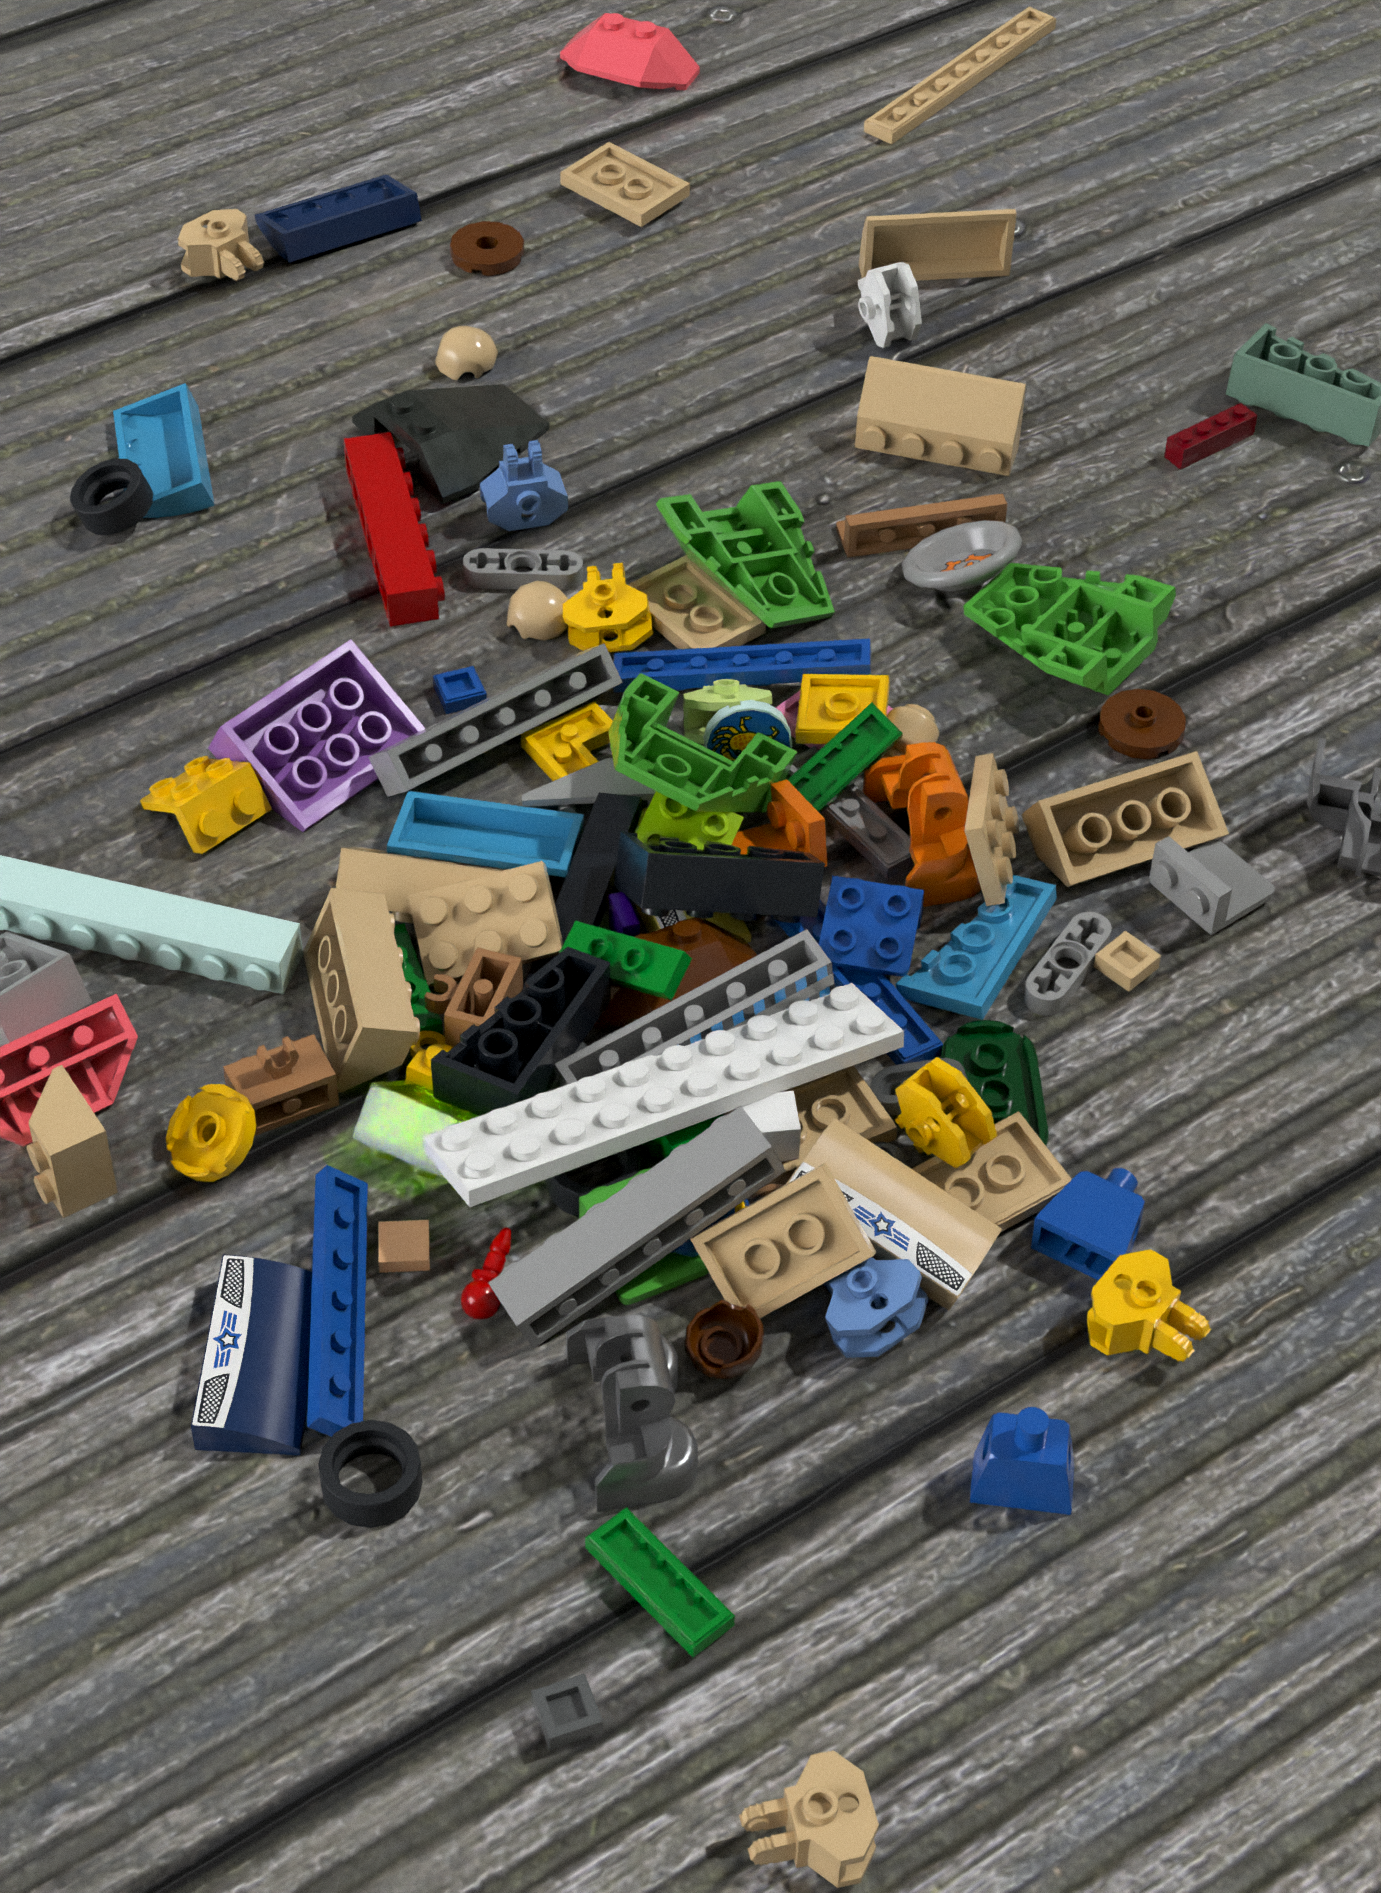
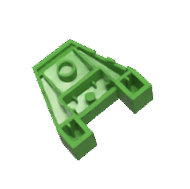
M640 673L625 689L608 732L614 769L697 812H766L768 803L772 802L771 783L786 779L797 751L757 732L736 760L732 761L666 728L679 692Z

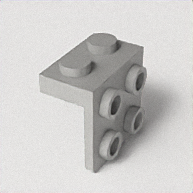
M1169 836L1155 844L1148 882L1210 935L1273 898L1274 885L1219 840L1215 839L1206 842L1189 853Z

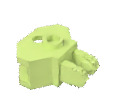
M721 679L714 681L713 686H703V689L683 694L684 737L696 743L704 744L703 736L708 721L718 710L728 705L729 708L740 705V701L746 700L772 704L771 691L747 687L746 684L739 685V681L733 679Z

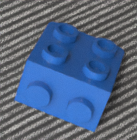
M832 875L819 946L832 962V966L899 977L907 975L910 970L917 928L920 929L924 890Z

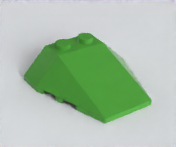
M781 481L751 485L736 507L702 512L691 494L659 498L656 506L687 557L769 628L830 618L835 613L822 572H815L811 556L815 552L811 541L805 542L801 526L804 523L802 513Z

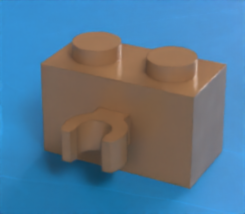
M477 947L459 985L448 975L436 974L434 976V991L444 994L436 995L426 992L425 1009L432 1013L444 1014L445 1045L455 1047L460 1042V1035L473 1024L479 1027L495 1014L494 1007L507 996L513 998L522 991V958Z
M314 1034L296 1041H291L288 1036L282 1038V1046L268 1051L264 1045L259 1046L257 1055L245 1057L237 1062L223 1066L226 1086L246 1096L254 1109L256 1120L254 1136L339 1105L336 1073Z

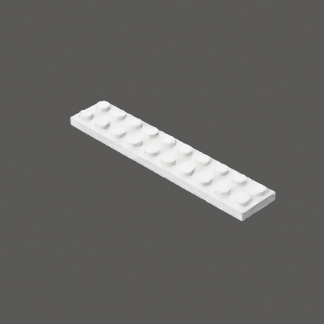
M853 983L836 987L831 990L829 995L815 1000L796 1001L790 1005L789 1009L776 1014L754 1016L749 1019L747 1024L734 1029L710 1032L705 1039L686 1046L675 1045L668 1047L661 1055H649L635 1061H629L621 1066L593 1076L584 1077L579 1081L557 1089L539 1093L532 1098L504 1108L492 1110L487 1114L459 1124L447 1126L442 1130L423 1136L424 1152L467 1205L473 1207L732 1111L739 1106L748 1105L777 1092L786 1091L904 1047V1031Z

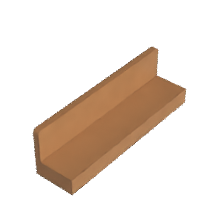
M995 494L847 515L844 521L836 523V531L847 558L911 549L923 539L943 529L962 523L982 520L1005 522L1007 502L1003 494Z

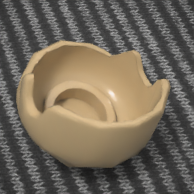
M471 326L453 327L443 335L435 363L441 373L453 380H458L465 372H471L475 375V378H479L482 373L493 369L498 350L492 337L485 331Z
M534 581L522 585L510 598L506 624L508 627L514 625L523 639L530 637L545 641L559 637L568 627V624L564 623L563 603L569 599L558 587L546 581Z

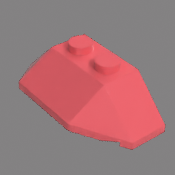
M604 13L575 34L560 52V58L577 72L639 88L666 89L675 87L676 90H687L700 73L699 65L669 28L657 26L649 21L641 22L625 18L617 13Z
M117 994L0 1047V1138L23 1147L33 1143L28 1122L52 1070L60 1065L64 1067L94 1113L113 1105L138 1038Z

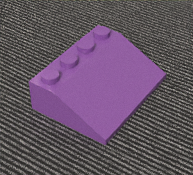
M350 639L220 726L208 749L219 760L230 758L231 761L250 762L272 810L301 832H305L379 779L368 758L369 756L426 728Z

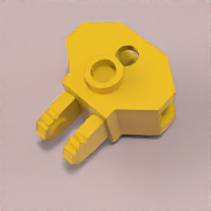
M614 563L612 579L601 580L600 571H598L597 566H588L587 582H583V589L563 603L564 623L568 624L569 643L583 651L604 643L608 652L633 650L653 635V623L647 594L626 584L623 563ZM604 637H608V638L617 637V638H616L615 640H613V641H606V640H604Z
M938 1057L926 1063L895 1089L901 1109V1114L895 1121L901 1129L905 1127L908 1137L914 1143L913 1145L919 1153L923 1151L927 1155L932 1153L952 1167L958 1168L970 1160V1156L981 1146L997 1137L991 1110L962 1072Z
M1152 1249L1119 1255L1092 1288L1093 1306L1087 1313L1090 1345L1107 1356L1138 1349L1148 1355L1152 1348H1155L1163 1354L1176 1359L1178 1362H1184L1195 1351L1192 1341L1184 1335L1201 1341L1211 1329L1208 1323L1209 1320H1206L1205 1316L1179 1301L1181 1291L1172 1286L1168 1259Z

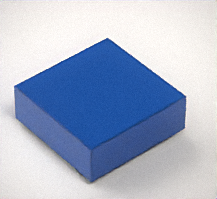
M474 666L433 675V687L446 714L462 711L487 699V693Z

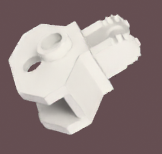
M898 262L868 270L866 277L858 280V287L861 290V298L858 305L860 314L864 322L868 323L876 345L885 348L890 346L892 340L906 338L911 341L917 339L922 320L918 286L909 264Z

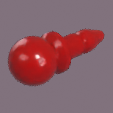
M508 1227L502 1228L490 1245L491 1251L487 1253L482 1266L483 1270L474 1269L472 1271L471 1277L473 1281L467 1284L461 1293L462 1309L473 1319H488L494 1316L500 1308L501 1302L488 1283L501 1274L506 1263L505 1257L509 1255L511 1249V1229Z

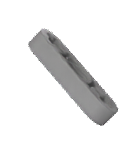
M479 548L469 551L464 556L463 573L465 582L474 588L519 589L520 586L534 581H546L555 585L561 591H567L581 585L583 581V560L577 553L566 550ZM526 566L531 567L533 570L530 572H516L513 569Z
M1082 912L1072 918L1026 979L1024 1003L1030 1011L1038 1015L1050 1016L1059 1013L1066 1006L1093 970L1095 954L1110 942L1112 927L1105 916L1096 912ZM1090 933H1092V934L1087 938V940H1086V942H1085V946L1082 945V944H1081V937H1082V936H1087V935H1089ZM1065 957L1072 958L1080 966L1074 969H1066L1059 966L1056 960ZM1052 980L1055 983L1054 991H1048L1046 994H1043L1049 988Z

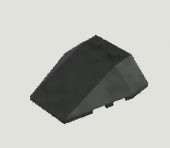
M504 384L407 390L374 403L352 416V423L366 435L391 432L392 435H395L419 457L420 484L442 504L477 490L483 481V477L492 470L496 471L499 468V461H503L504 445L513 444L516 451L522 453L528 448L529 441L539 439L549 430L550 425L548 421Z

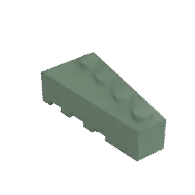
M1267 323L1234 354L1225 395L1234 397L1245 405L1258 406L1272 411L1280 418L1294 419L1309 425L1313 430L1329 432L1343 437L1347 442L1354 445L1369 447L1381 434L1380 382L1353 368L1345 371L1337 368L1336 359L1324 353L1314 356L1304 351V343L1294 337H1290L1285 341L1275 336L1277 328Z

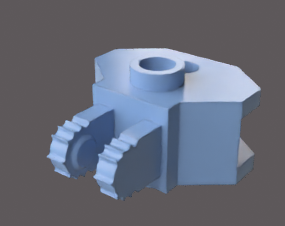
M538 440L529 441L528 457L518 458L513 444L504 445L503 461H499V468L480 483V497L487 505L488 521L508 531L549 525L568 510V495L560 473L542 463V450ZM522 513L527 515L533 514L532 516L527 518L521 516Z
M871 1257L823 1283L832 1294L825 1319L834 1345L846 1358L879 1357L920 1328L928 1297L920 1287L921 1273L909 1259L875 1260ZM888 1321L895 1323V1328L888 1333L879 1331Z

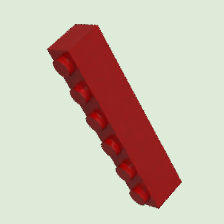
M391 432L345 438L346 472L389 626L439 619L438 602L445 601L444 585L441 576L434 577V574H437V565L433 549L426 550V548H429L426 524H418V522H421L420 505L417 497H410L414 495L413 483L410 472L403 473V471H406L403 448L395 447Z

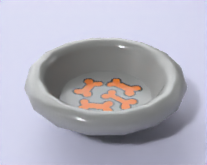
M982 520L946 528L923 539L907 553L902 562L904 577L907 581L923 588H935L943 591L970 589L992 579L1004 566L1012 561L1022 546V539L1016 527L1002 521Z

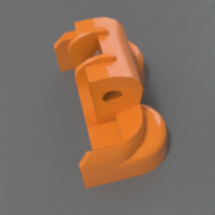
M936 742L906 745V755L881 758L864 772L863 793L874 803L889 800L892 809L907 807L910 824L909 852L915 866L907 875L905 886L924 890L923 907L962 901L974 897L980 892L981 886L964 831L969 798L951 755L944 745Z

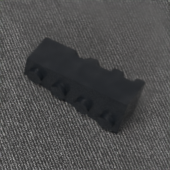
M620 832L614 886L642 908L641 911L645 914L668 916L670 910L686 911L688 916L708 919L713 918L714 912L730 913V917L745 921L757 920V915L760 914L773 915V919L787 923H798L801 917H817L825 863L809 852L749 846L747 847V854H740L741 849L736 846L707 841L704 844L703 850L697 849V846L694 844L679 841V838L660 836L659 845L643 843L637 838V833Z
M566 947L526 980V988L513 998L508 996L494 1007L495 1014L479 1027L473 1024L460 1035V1042L448 1052L441 1050L431 1059L433 1098L481 1116L492 1110L504 1108L532 1098L539 1093L548 1092L558 1078L555 1063L576 1052L611 1001L610 962L571 947Z

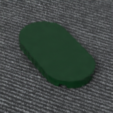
M978 1020L959 1027L957 1033L951 1038L948 1037L944 1042L941 1058L954 1059L962 1064L969 1083L991 1110L994 1124L1019 1111L1047 1147L1049 1136L1038 1058L1032 1041L1024 1034L1022 1038L1019 1034L1013 1032L1014 1027L1000 1021Z

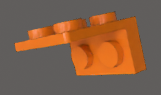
M788 780L771 783L772 802H769L767 805L771 823L737 832L732 845L741 849L740 854H747V847L749 846L809 852L824 862V867H826L825 818Z

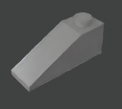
M606 758L522 794V806L584 814L585 829L599 792L641 797L644 808H648L656 791L616 771L613 758Z

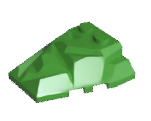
M1009 563L973 596L963 608L964 615L1047 674L1095 692L1109 695L1155 650L1158 642L1157 628L1168 617L1176 596V589L1174 586L1139 575L1126 574L1123 583L1101 581L1099 571L1087 570L1086 579L1062 577V568Z

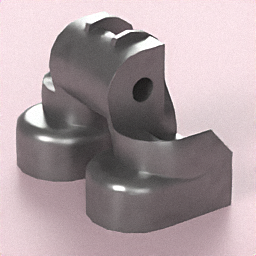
M1320 738L1308 787L1307 804L1310 814L1322 826L1344 831L1338 858V868L1356 871L1355 876L1359 877L1361 872L1381 876V816L1375 815L1374 804L1379 788L1381 768L1375 767L1372 779L1364 785L1360 781L1320 774L1326 739Z
M641 1315L610 1316L584 1320L567 1331V1364L590 1362L593 1382L602 1381L605 1441L610 1464H607L595 1478V1505L597 1512L664 1502L681 1496L692 1486L697 1476L698 1443L688 1426L681 1420L670 1417L676 1401L674 1393L678 1386V1355L672 1343L661 1335L658 1323L649 1317Z

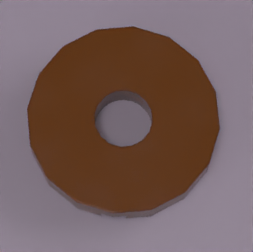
M490 221L471 223L458 229L452 236L450 243L451 258L456 266L468 273H472V269L482 270V275L486 276L504 274L520 264L521 256H524V239L519 231L507 224Z

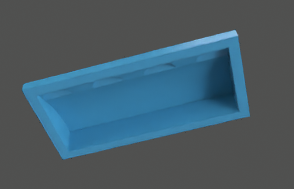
M186 383L113 411L119 459H128L136 463L153 491V503L143 518L182 515L215 505L199 407Z
M408 791L387 843V853L502 869H512L543 861L546 864L548 875L566 877L584 832V814Z

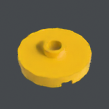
M207 1084L198 1088L202 1091L194 1097L188 1095L181 1101L169 1121L166 1134V1148L171 1152L173 1159L171 1163L176 1170L196 1181L214 1182L228 1176L244 1161L253 1144L256 1131L254 1109L246 1096L224 1084Z

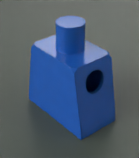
M1114 1168L1106 1179L1088 1171L1079 1172L1036 1216L1031 1249L1099 1280L1119 1255L1131 1253L1138 1235L1145 1200L1142 1196L1134 1193L1138 1186L1136 1177L1130 1171L1123 1168Z
M1037 1407L1024 1408L1018 1415L1000 1412L993 1414L974 1452L970 1503L1071 1515L1075 1465L1070 1424L1064 1420L1050 1419L1042 1409Z

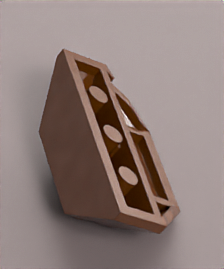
M694 917L681 920L665 928L635 936L639 939L685 951L692 958L672 1001L757 956L744 938L704 918ZM611 983V1001L593 1027L594 1029H607L610 1025L624 1027L671 1002V1000Z

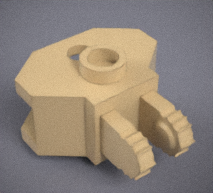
M238 209L212 210L183 225L178 237V245L186 250L181 262V269L190 277L216 276L221 279L228 276L238 281L244 278L246 272L244 266L251 268L253 271L263 268L262 254L249 244L247 217Z
M834 1750L811 1755L796 1786L784 1788L783 1798L749 1805L739 1815L741 1825L746 1829V1832H759L762 1829L768 1830L783 1826L786 1828L785 1833L753 1841L748 1848L750 1860L755 1865H768L769 1863L774 1864L794 1859L796 1868L808 1866L837 1888L861 1883L876 1850L874 1838L878 1831L879 1823L864 1772Z

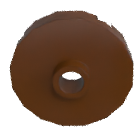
M1125 690L1109 697L1101 707L1098 730L1101 737L1104 735L1108 739V745L1114 751L1131 758L1152 759L1158 758L1161 752L1168 750L1169 754L1178 748L1184 738L1186 717L1181 707L1166 695L1153 690Z

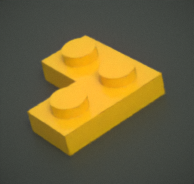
M593 701L522 733L521 747L548 777L555 781L599 762L590 751L610 743L608 732L613 720Z

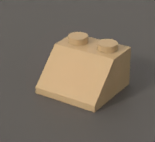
M60 1065L52 1070L28 1122L33 1143L27 1145V1151L35 1169L40 1173L34 1176V1183L39 1195L46 1204L53 1201L62 1217L65 1218L118 1193L106 1130L64 1067Z

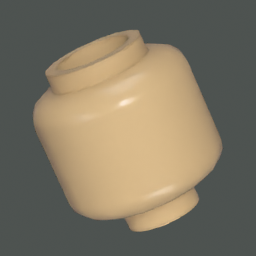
M906 704L905 706L895 707L890 710L887 718L903 733V736L882 755V758L906 755V745L937 742L939 730L934 722V716L925 708L915 704Z

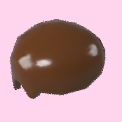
M720 1300L710 1308L697 1312L687 1325L685 1352L694 1367L709 1377L728 1380L750 1371L761 1356L764 1340L763 1324L751 1305L746 1304L742 1307L731 1304L726 1300Z

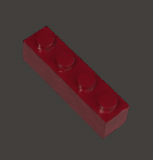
M1239 403L1167 437L1164 457L1180 470L1254 435L1258 415L1242 403Z

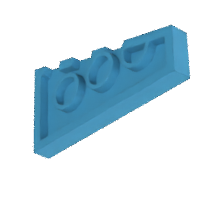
M1013 875V883L1006 886L1004 904L986 906L985 902L978 907V915L970 923H961L950 933L951 940L940 951L932 950L921 960V968L913 976H903L896 983V989L906 1000L983 1020L1056 901V885Z

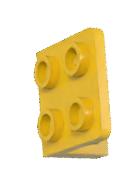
M208 756L198 757L188 762L184 766L185 772L174 779L170 777L156 782L149 788L150 794L140 800L144 810L174 813L193 852L200 854L208 851L272 810L250 762L231 761L230 758L220 760L209 759Z

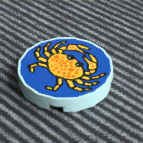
M755 700L740 701V705L731 708L728 705L718 710L708 721L703 736L706 748L732 761L736 760L757 732L792 749L790 727L782 712L768 703Z

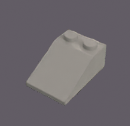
M7 931L0 935L1 1046L71 1015L92 1003L70 953Z

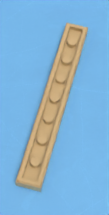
M1032 7L1026 8L864 121V132L887 143H895L1052 32L1056 27V18Z

